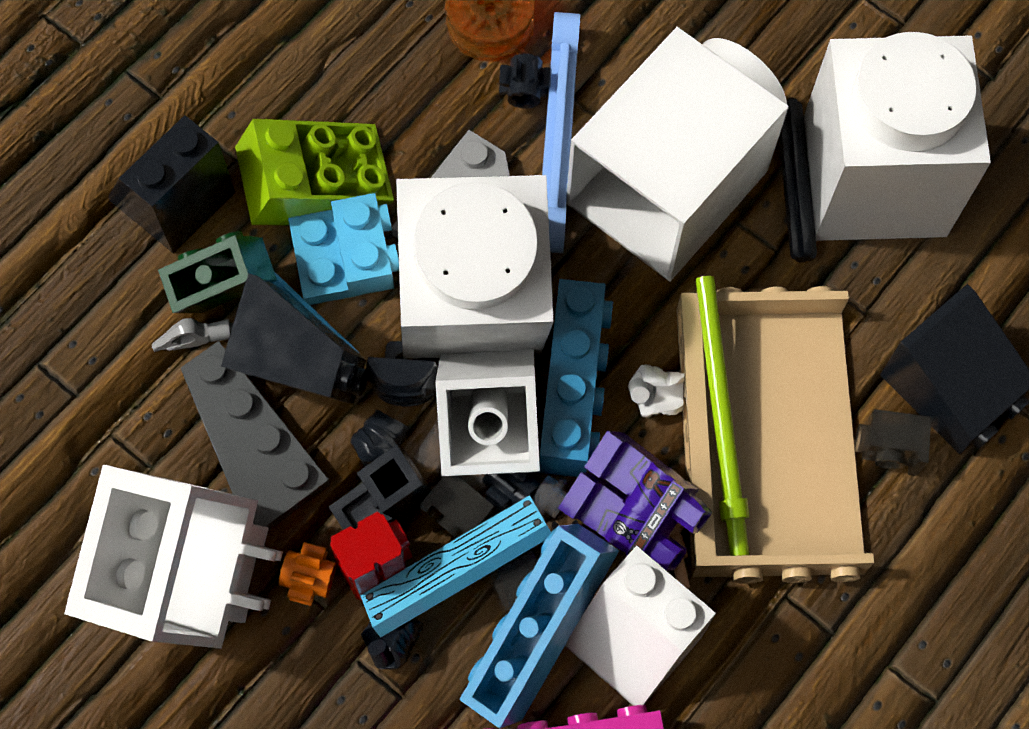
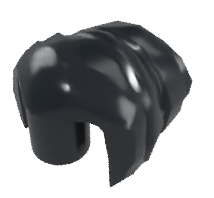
M376 409L374 414L369 416L363 423L364 426L353 434L350 444L356 450L362 464L367 466L395 445L400 447L407 436L409 427Z
M411 619L380 638L372 627L371 622H369L361 636L374 665L378 669L383 670L401 668L408 661L407 659L411 655L410 651L416 645L420 636L419 632L423 630L424 623Z

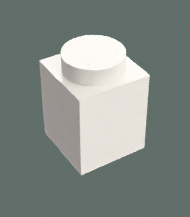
M676 27L571 139L567 204L668 281H671L768 171L789 107L781 84L772 71L756 55L741 45L720 38H712L701 44Z
M903 32L886 38L830 39L804 114L816 241L947 237L991 163L972 36L937 37L921 32Z
M546 175L396 179L403 359L440 358L441 354L532 349H534V355H541L554 322Z

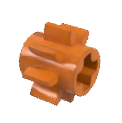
M304 542L301 553L288 550L281 568L279 586L290 588L287 595L290 601L312 606L315 595L323 598L328 597L337 563L326 560L328 551H326L325 547Z

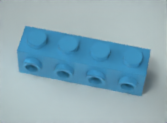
M559 279L539 458L540 471L538 473L578 477L581 472L586 473L587 469L584 466L599 444L600 432H591L592 416H602L604 388L595 387L597 371L606 372L609 344L600 343L601 328L610 329L613 301L604 300L606 286L604 283Z
M580 524L560 525L555 528L544 541L541 548L542 555L533 571L528 573L519 585L516 592L517 599L509 613L500 620L492 634L493 641L487 652L472 668L468 676L469 683L459 700L499 729L521 721L619 550Z

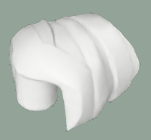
M641 365L631 378L628 388L632 400L639 406L642 417L649 418L660 413L667 416L676 415L683 410V382L685 373L664 372L656 366Z

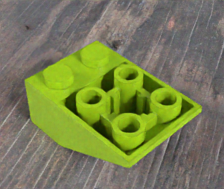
M252 119L235 146L252 225H289L288 218L332 210L331 201L372 193L376 194L378 205H388L394 201L375 124Z

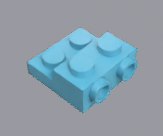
M375 193L331 201L332 210L288 218L303 299L309 305L394 289L392 272L399 271V259L396 245L386 246L384 232L392 230L387 204H377Z

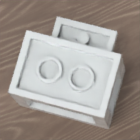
M103 465L64 614L152 642L222 649L228 621L245 623L248 609L263 611V609L269 610L271 600L249 594L248 589L256 558L281 561L283 551L264 547L268 527L253 524L258 500Z

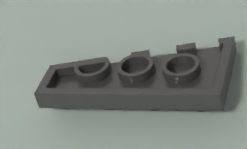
M217 341L182 366L181 371L232 494L258 500L253 524L268 527L269 531L330 486V483L247 376L243 373L221 367L226 350Z

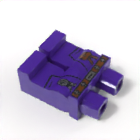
M607 431L584 466L591 473L581 472L558 509L572 519H579L602 535L613 546L625 552L626 555L637 545L666 571L675 570L685 556L687 549L669 536L677 523L692 533H698L711 516L712 511L700 498L695 496L699 490L689 481H685L679 474L625 433Z

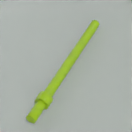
M702 276L696 278V287L723 500L719 501L721 521L726 522L730 556L750 555L745 519L750 518L748 499L742 498L714 276Z

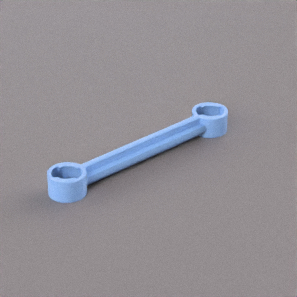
M554 12L550 65L552 69L551 87L548 91L542 175L547 177L550 252L563 253L567 183L580 14Z

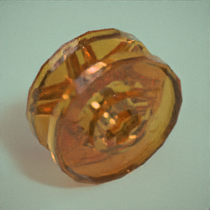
M445 0L446 27L451 41L463 54L477 60L499 61L513 57L526 47L534 33L535 0Z

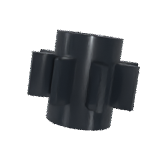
M532 54L515 55L510 60V66H500L499 94L508 95L507 100L514 107L523 109L534 108L540 104L541 97L548 98L552 69L550 67L543 68V61L538 56Z
M538 472L485 474L482 482L489 487L485 492V495H487L485 500L499 512H502L529 495L534 499L542 484L534 479Z

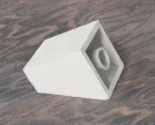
M534 349L441 354L435 382L442 476L540 471Z
M636 545L603 582L565 646L633 706L645 705L700 641L716 613Z

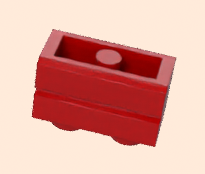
M378 511L357 522L358 528L354 529L350 526L331 536L330 546L337 564L356 600L361 602L363 601L360 595L406 569V561L413 558L408 548L410 543L399 522L394 520L388 523L384 514H380Z

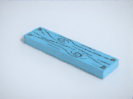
M527 496L360 595L372 627L380 638L545 541L551 531L531 496Z

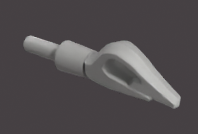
M185 318L177 322L160 338L154 341L152 348L154 352L164 349L171 351L200 346L210 341L229 340L234 323H230L229 319L207 324L191 318Z

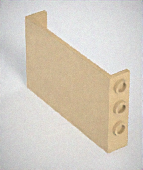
M828 286L813 287L807 291H788L783 287H770L761 292H742L741 289L734 287L722 288L716 291L742 498L748 499L750 518L745 519L750 555L730 556L726 522L721 521L719 501L723 500L698 295L697 293H681L677 307L680 373H685L682 415L686 481H689L699 489L695 496L700 498L712 511L711 516L698 533L689 531L692 577H733L735 583L741 584L763 581V576H782V581L787 583L807 582L812 579V575H831V581L834 582L859 580L861 578L860 575L865 574L874 564L873 553L864 554L842 322V312L849 300L848 291H834L833 288Z

